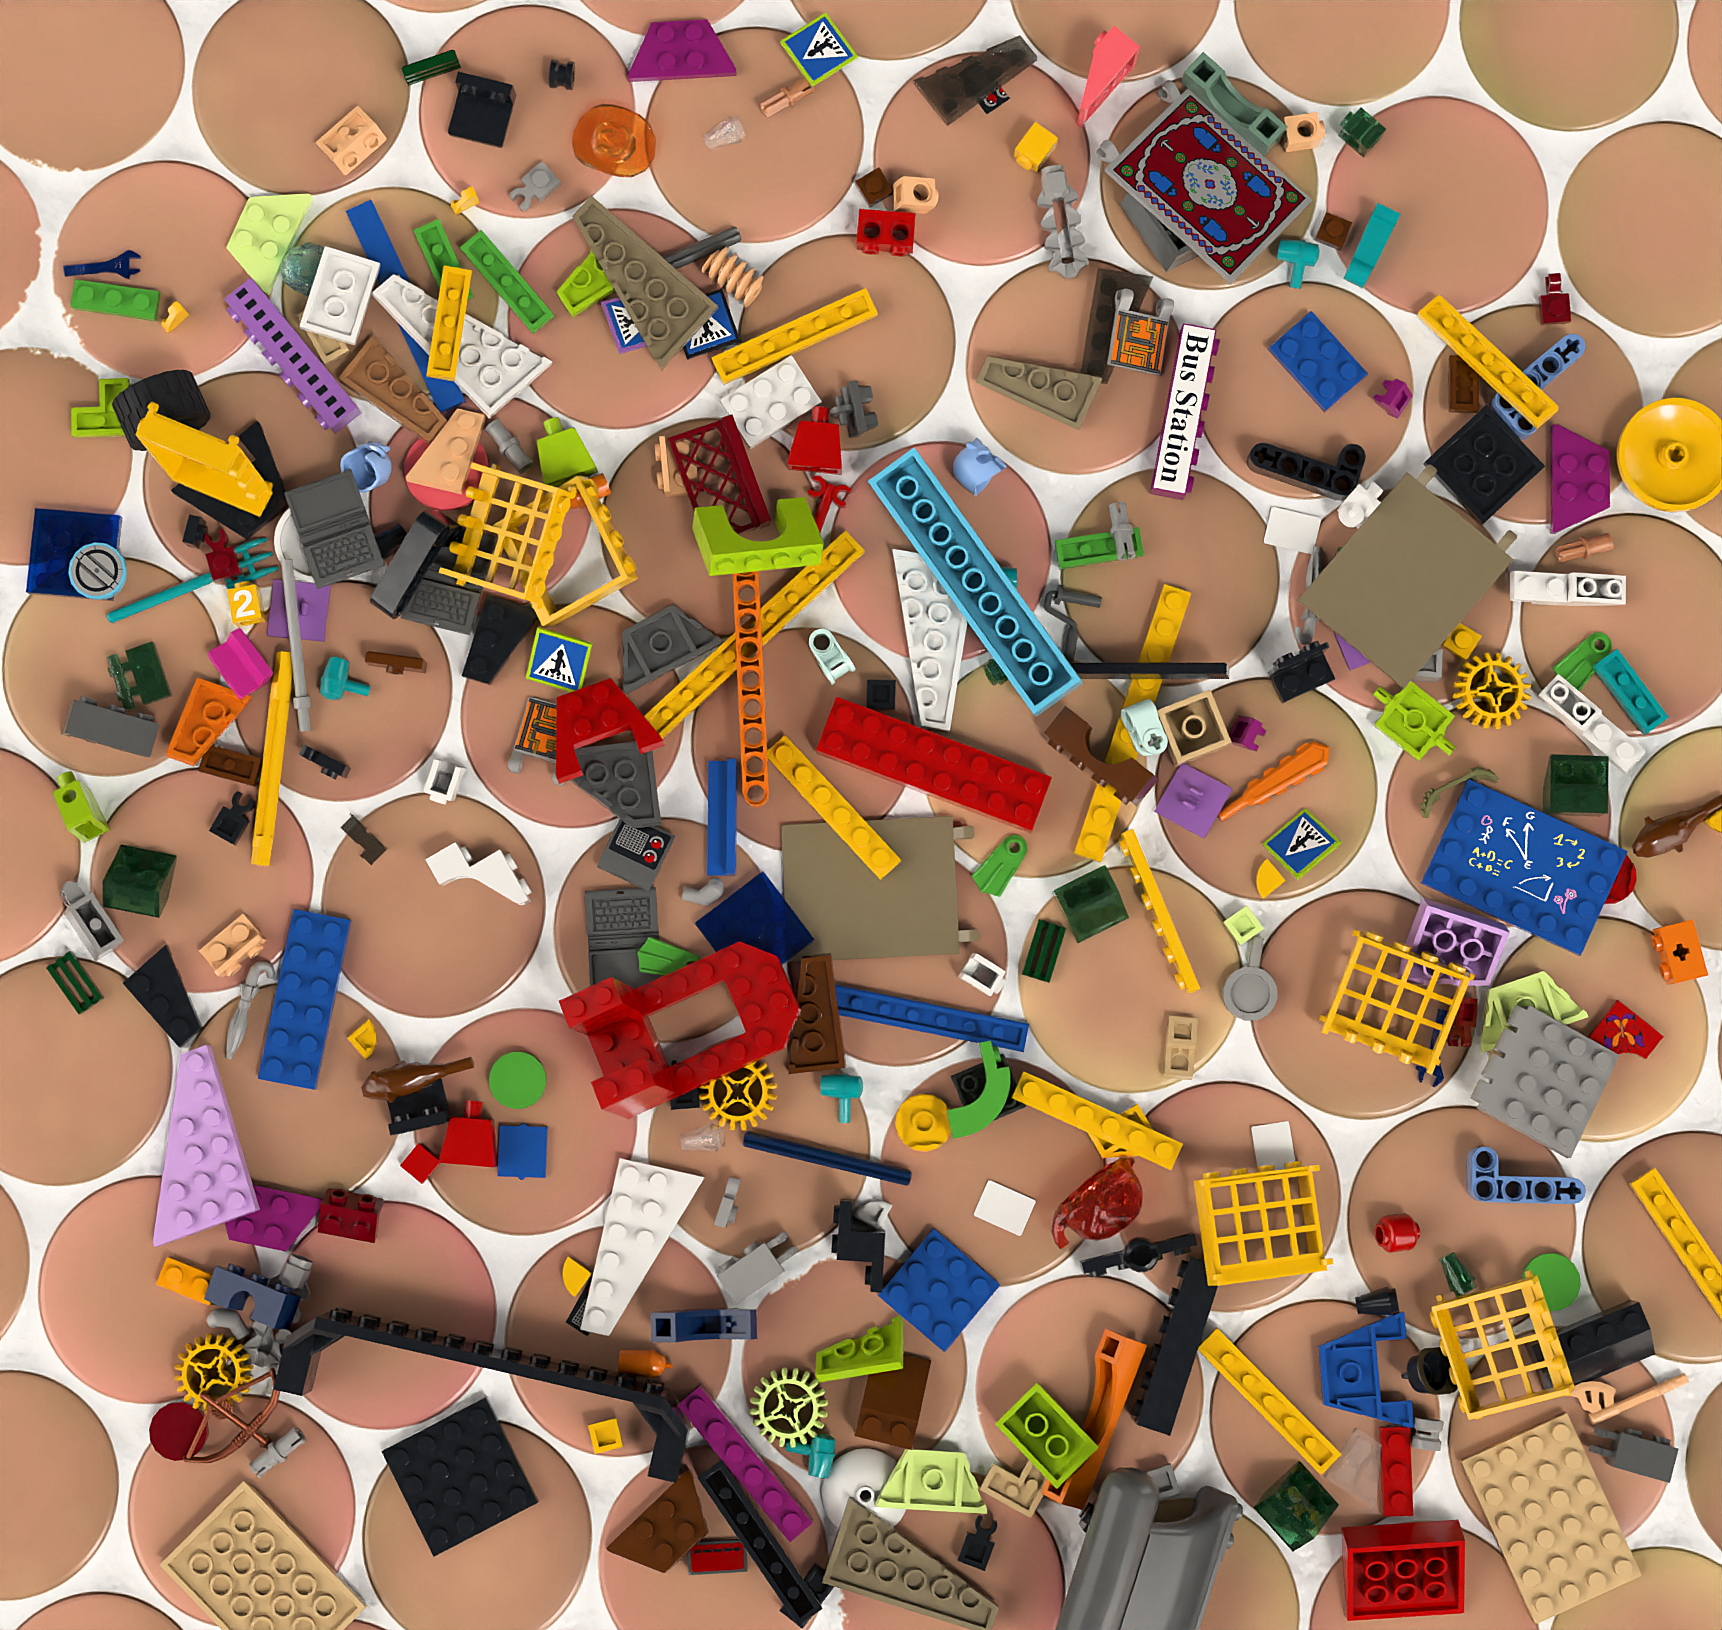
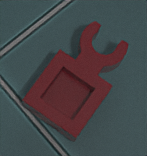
M219 529L221 538L217 542H212V538L208 533L204 535L206 544L213 550V552L205 555L215 583L243 575L235 548L233 546L226 547L228 535L223 529Z

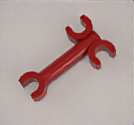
M813 476V481L819 483L821 489L817 492L808 490V495L814 499L821 498L814 516L819 533H821L832 500L837 507L845 508L846 502L840 501L837 496L840 492L850 494L851 488L846 485L835 486L826 483L820 476Z

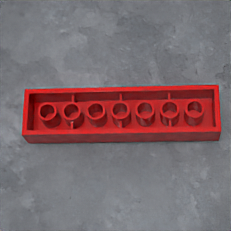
M839 697L835 698L816 748V754L1030 834L1052 779L1051 776Z

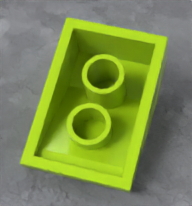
M1039 1382L995 1423L1056 1489L1099 1448Z

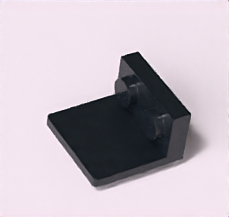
M458 72L455 83L459 92L448 134L453 137L502 148L517 96L513 85Z
M1318 641L1312 642L1304 646L1299 651V655L1293 656L1291 652L1276 659V662L1272 663L1274 667L1268 674L1282 704L1335 680L1334 674L1324 655V652L1329 648L1328 642L1321 645Z
M442 1078L430 1083L422 1089V1092H414L395 1098L393 1103L387 1101L392 1121L391 1124H388L390 1136L449 1123L451 1118Z

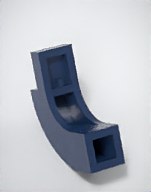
M708 1308L651 1312V1342L677 1343L709 1339H757L756 1309Z

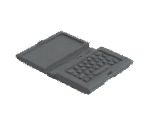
M351 469L284 492L317 589L384 566L373 529Z
M462 528L461 534L455 542L462 544L466 529ZM483 534L478 550L492 554L496 537ZM441 547L402 613L401 619L470 635L483 586L466 582L462 586L456 584L457 578L439 573L440 567L453 571L458 554L450 552L449 547ZM476 556L470 576L485 581L490 560Z
M651 887L650 891L642 888L585 891L590 986L613 977L636 989L660 978L661 975L639 971L637 954L648 937L659 940L656 887ZM624 891V894H617V892Z

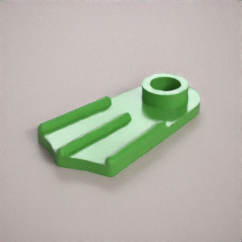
M1599 632L1590 635L1553 666L1552 669L1556 676L1559 674L1580 691L1595 673L1592 666L1610 653L1612 649L1610 638L1606 634ZM1596 640L1603 643L1604 647L1602 650L1595 648Z
M1018 835L1006 837L971 875L981 893L1001 897L1027 853V843L1024 838ZM1011 843L1019 844V852L1012 853L1009 850Z
M648 937L645 944L637 952L639 971L661 976L686 966L690 961L695 962L701 959L693 953L652 937Z

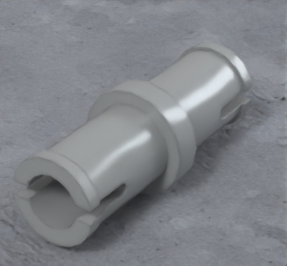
M500 419L492 421L485 428V431L500 447L499 452L502 456L508 457L519 474L526 472L533 466L534 462L519 446L520 441L517 437H512Z
M1114 502L1108 506L1112 522L1110 533L1111 537L1115 539L1117 559L1125 561L1124 555L1126 550L1127 560H1131L1136 554L1131 536L1134 531L1132 525L1129 524L1127 505L1125 502H1119L1120 508L1117 510V504Z
M294 1426L292 1430L277 1442L272 1441L268 1444L266 1451L249 1462L252 1472L254 1474L257 1473L256 1476L261 1478L278 1462L283 1463L286 1461L288 1454L306 1442V1437L301 1430L297 1433L299 1429Z

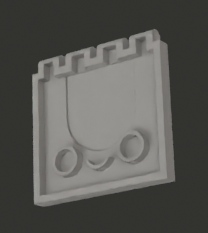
M1515 1005L1506 1023L1514 1031L1504 1028L1494 1047V1050L1502 1054V1056L1491 1054L1481 1074L1490 1081L1488 1083L1479 1079L1470 1098L1479 1103L1477 1106L1478 1110L1565 1158H1571L1620 1055L1530 1005L1525 1006V1008Z

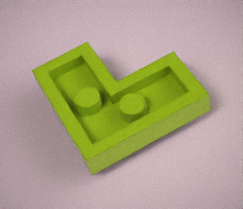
M128 378L99 379L100 407L71 408V436L74 438L125 436L112 403L120 392L130 386V380Z

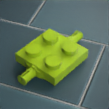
M1412 681L1394 696L1381 686L1373 693V696L1386 705L1383 714L1373 726L1415 760L1420 761L1425 753L1434 746H1438L1448 756L1455 750L1457 746H1454L1443 737L1446 727L1454 719L1455 715Z

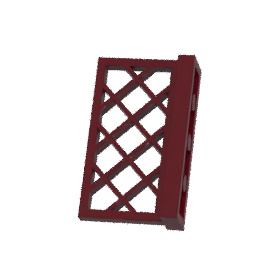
M733 414L722 417L719 421L667 438L693 512L695 508L700 507L696 499L701 490L716 497L712 506H716L719 499L734 506L728 521L730 526L735 528L733 530L738 535L770 525L771 518ZM718 430L721 441L717 449L702 442L706 432ZM701 434L699 440L693 438V437H695V436ZM688 440L696 444L690 458L679 453L676 446L677 442ZM722 445L724 446L726 453L720 451ZM699 446L714 453L709 466L693 460ZM717 455L729 460L731 467L727 475L712 469ZM682 460L688 462L685 468ZM691 464L706 471L700 484L688 479L686 473ZM732 471L734 473L735 479L730 477ZM709 473L724 479L718 493L703 486ZM727 481L739 487L740 495L736 502L721 495ZM691 486L697 488L695 495ZM741 498H743L745 506L739 504ZM739 508L747 512L751 523L739 526L731 522L736 509Z

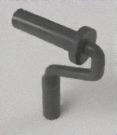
M1058 585L1056 591L1051 590L1046 594L1044 609L1049 614L1070 625L1067 631L1064 656L1068 662H1074L1079 634L1077 623L1051 607L1052 598H1055L1054 604L1057 605L1064 601L1100 608L1102 597L1063 590V585Z

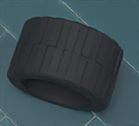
M183 369L162 372L140 380L120 392L112 403V407L130 447L137 451L147 450L135 434L140 420L145 418L149 411L147 407L150 402L159 405L157 414L196 430L204 427L209 422L211 416L192 372Z

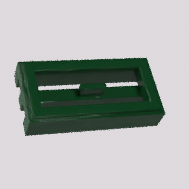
M452 49L408 64L401 69L408 86L459 69L461 66L455 50Z
M1038 920L1022 975L1050 983L1066 931L1065 927ZM1042 927L1047 928L1035 972L1029 971ZM1053 931L1059 933L1046 975L1044 976L1040 973Z
M72 951L67 952L65 956L46 967L79 1015L104 999V996ZM66 962H71L94 995L93 999H90L65 964ZM59 967L85 1004L83 1006L57 971Z

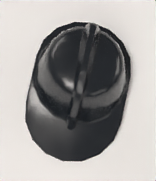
M1440 1347L1420 1350L1419 1354L1408 1360L1407 1372L1401 1375L1403 1379L1409 1380L1411 1387L1416 1392L1422 1394H1451L1458 1389L1457 1384L1454 1385L1449 1375L1451 1365L1448 1356L1445 1357Z

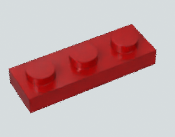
M1406 1426L1379 1427L1382 1515L1384 1517L1414 1516L1410 1428Z

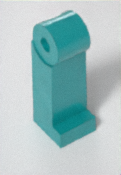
M1377 203L1343 278L1344 280L1363 288L1401 215L1400 213Z

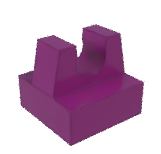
M1398 379L1394 381L1385 380L1382 385L1387 390L1384 396L1375 394L1373 399L1376 404L1386 410L1388 415L1398 419L1413 395L1405 382Z
M1238 715L1229 733L1231 744L1257 752L1259 746L1254 744V740L1257 735L1264 736L1266 730L1258 720Z

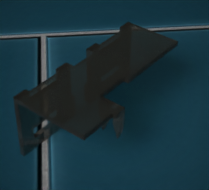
M350 813L351 817L340 828L366 850L359 856L372 865L388 848L374 834L368 833L366 831L368 828Z

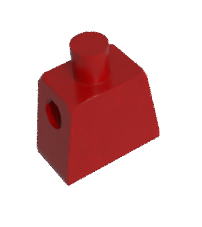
M813 407L811 421H799L788 458V470L842 475L839 425L828 423L829 408Z
M466 1100L464 1117L450 1118L439 1163L497 1167L494 1120L481 1119L483 1102Z

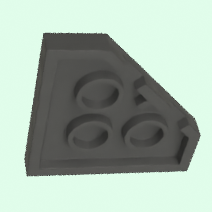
M636 742L575 749L583 776L569 781L632 829L661 825L652 751L640 755Z

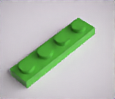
M482 230L460 247L464 255L532 334H535L555 317Z

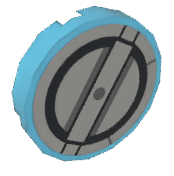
M95 542L84 545L75 552L70 561L68 573L71 584L78 593L89 599L101 600L112 598L121 591L127 580V565L124 557L117 549L105 543Z

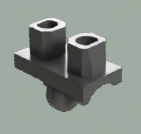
M849 381L847 386L840 389L841 396L835 397L836 407L831 408L829 413L831 417H839L840 426L847 425L850 438H857L864 432L877 427L878 419L875 412H863L862 404L870 403L873 398L871 386L858 385L857 381Z

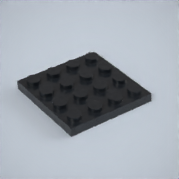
M488 1397L381 1451L433 1557L539 1502Z

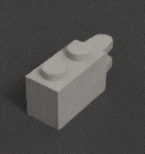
M73 881L63 884L60 895L67 906L64 915L94 960L97 961L119 948L124 939L94 894L90 893L86 896L76 882L74 883Z
M786 1231L768 1243L764 1242L760 1245L755 1241L742 1250L745 1254L744 1257L738 1261H735L732 1257L719 1266L721 1272L717 1275V1278L736 1305L782 1274L785 1270L781 1264L799 1252L796 1246L790 1247L778 1258L772 1252L771 1248L781 1244L789 1236Z

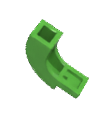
M991 1040L979 1043L986 1075L985 1087L981 1095L969 1105L946 1110L953 1139L974 1134L988 1126L1001 1112L1007 1100L1010 1089L1009 1066L997 1069L996 1063L1001 1062L998 1045L992 1046Z

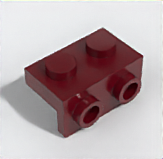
M327 1189L320 1204L318 1233L375 1243L378 1233L379 1215L384 1199L370 1194L362 1195L346 1192L343 1189Z

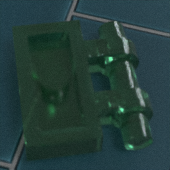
M153 641L126 650L128 662L121 664L118 654L107 657L110 666L108 672L110 677L114 678L118 690L116 692L117 699L122 701L126 711L136 708L133 698L137 696L141 697L144 705H149L172 696L156 645ZM132 672L136 686L129 688L125 674Z

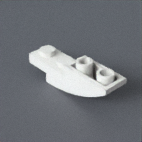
M1513 571L1510 572V601L1531 602V604L1624 605L1626 604V576L1574 572L1570 574Z
M1559 674L1539 694L1543 702L1573 733L1602 759L1605 757L1625 775L1645 755L1646 751L1603 716L1601 709Z

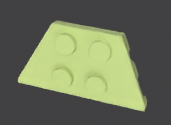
M310 194L249 197L226 247L268 296L311 205L313 197Z
M1541 971L1487 990L1480 1050L1481 1053L1493 1050L1504 1028L1514 1031L1506 1023L1515 1005L1522 1008L1530 1005L1564 1025L1587 1018L1588 1014L1571 1000L1570 996L1562 988H1559L1545 971Z
M905 1449L875 1502V1506L879 1508L987 1514V1507L983 1504L977 1489L979 1487L970 1471V1464L966 1454L955 1451Z

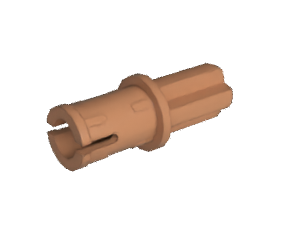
M803 77L786 88L784 86L780 87L781 91L760 102V108L766 117H770L787 106L793 107L796 101L810 93H814V87H810L809 82Z
M1604 533L1603 535L1587 539L1580 537L1578 541L1557 546L1555 548V556L1558 562L1561 563L1581 557L1588 559L1590 555L1613 550V540L1610 533Z

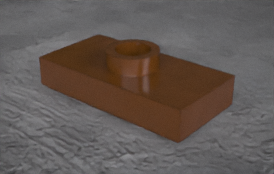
M1450 355L1449 412L1477 413L1479 410V374L1459 355Z
M372 651L366 652L365 662L369 666L386 668L387 673L403 675L404 670L426 673L427 663L422 658Z

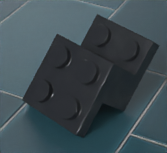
M841 1199L840 1205H834L833 1224H839L838 1234L832 1235L831 1253H837V1260L872 1262V1265L866 1266L865 1285H870V1292L882 1293L885 1231L850 1229L852 1200Z

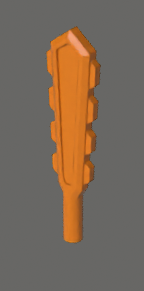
M1314 741L1311 744L1304 743L1296 749L1294 756L1287 755L1279 761L1277 768L1270 767L1263 772L1262 779L1255 778L1249 782L1242 796L1223 807L1218 814V818L1223 822L1246 806L1263 805L1270 801L1271 795L1279 796L1286 792L1287 786H1297L1304 782L1305 776L1308 774L1314 776L1323 771L1324 765L1328 764L1330 747Z

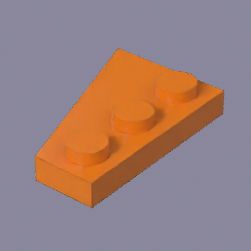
M197 677L167 749L166 757L194 766L251 702L252 696L247 695L239 699L232 689Z

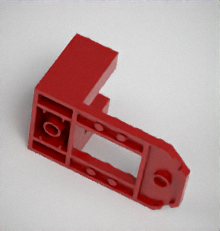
M737 942L636 989L610 977L559 1000L568 1027L588 1036L604 1075L591 1082L601 1109L627 1119L785 1049L790 1039L789 1035L794 1022L797 1021L801 1011L779 957L742 942ZM725 982L746 1032L669 1067L649 1016Z

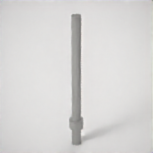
M293 559L281 560L296 696L293 697L294 709H297L299 731H310L308 708H311L310 696H307Z

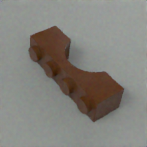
M1065 706L1044 732L1050 739L1047 744L1060 754L1063 750L1072 756L1069 761L1083 771L1087 767L1094 773L1091 778L1103 788L1107 784L1116 790L1113 795L1126 806L1131 802L1137 807L1158 781L1156 776L1132 757L1117 764H1107L1095 759L1090 749L1092 727Z

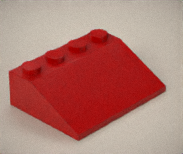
M1459 1520L1341 1527L1347 1621L1464 1613L1465 1538Z

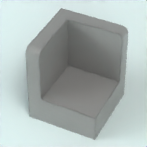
M1437 649L1411 681L1436 683L1441 679L1443 649Z

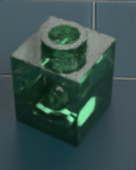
M1360 107L1355 114L1350 111L1341 121L1342 129L1338 136L1364 158L1383 137L1386 128Z

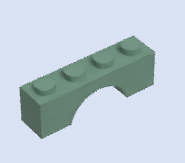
M1204 52L1184 72L1181 83L1264 157L1284 136L1288 126L1267 108L1258 107L1244 98L1230 83L1225 71Z

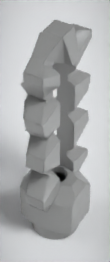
M1052 165L1041 169L1042 192L1037 199V206L1048 209L1040 223L1042 230L1051 232L1044 244L1046 250L1054 252L1048 270L1049 272L1059 273L1066 280L1075 278L1080 269L1088 266L1089 262L1085 254L1079 249L1085 243V238L1075 228L1081 223V214L1070 206L1078 200V194L1068 184L1063 165ZM1063 200L1074 261L1068 264L1062 263L1052 202H1059Z
M291 1254L289 1260L286 1261L282 1273L270 1279L269 1284L275 1286V1283L278 1282L292 1287L291 1292L301 1296L300 1301L308 1300L311 1293L307 1281L313 1262L303 1256ZM297 1307L292 1323L298 1322L302 1317L299 1307ZM254 1321L252 1328L257 1335L248 1341L243 1349L250 1354L252 1363L261 1368L272 1363L279 1364L282 1355L281 1344L285 1343L286 1337L293 1333L291 1329L279 1330L272 1350L269 1353L259 1350L269 1326Z

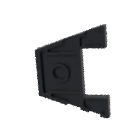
M258 421L238 437L254 456L255 461L252 464L264 481H269L273 484V494L260 517L182 484H178L171 490L177 497L246 540L289 507L284 494L286 492L284 483L275 464L263 427Z

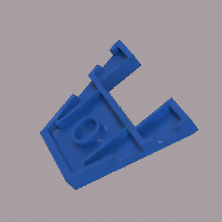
M1404 1312L1394 1313L1318 1345L1323 1405L1409 1428L1414 1427L1411 1400L1381 1402L1376 1341L1407 1339Z

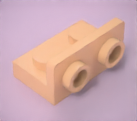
M357 105L315 143L336 164L339 170L344 175H347L382 145L387 138L377 124Z
M659 436L660 444H655L656 461L662 462V472H657L658 488L664 489L666 497L687 495L669 443L665 436ZM688 440L676 443L679 453L690 458L695 444ZM696 454L693 458V460L697 461ZM682 460L684 468L686 467L688 462ZM691 464L686 474L689 480L699 484L697 466ZM691 486V487H692V490H693V493L695 494L696 491H697V488Z
M243 913L199 952L215 969V974L218 977L227 975L229 978L241 969L240 963L248 956L251 959L264 949L262 944L267 939L247 915Z

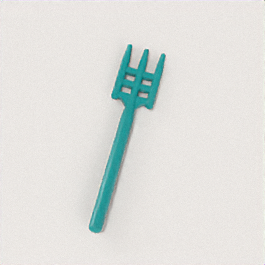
M266 537L251 540L234 547L236 553L242 552L245 559L239 562L241 570L244 567H248L250 574L244 576V574L240 575L235 581H232V579L224 580L227 589L235 588L234 584L251 582L279 569L278 566H273L257 572L255 570L254 563L272 556L273 553L266 552L250 557L248 549L266 542ZM211 572L109 612L107 620L110 623H115L214 582Z

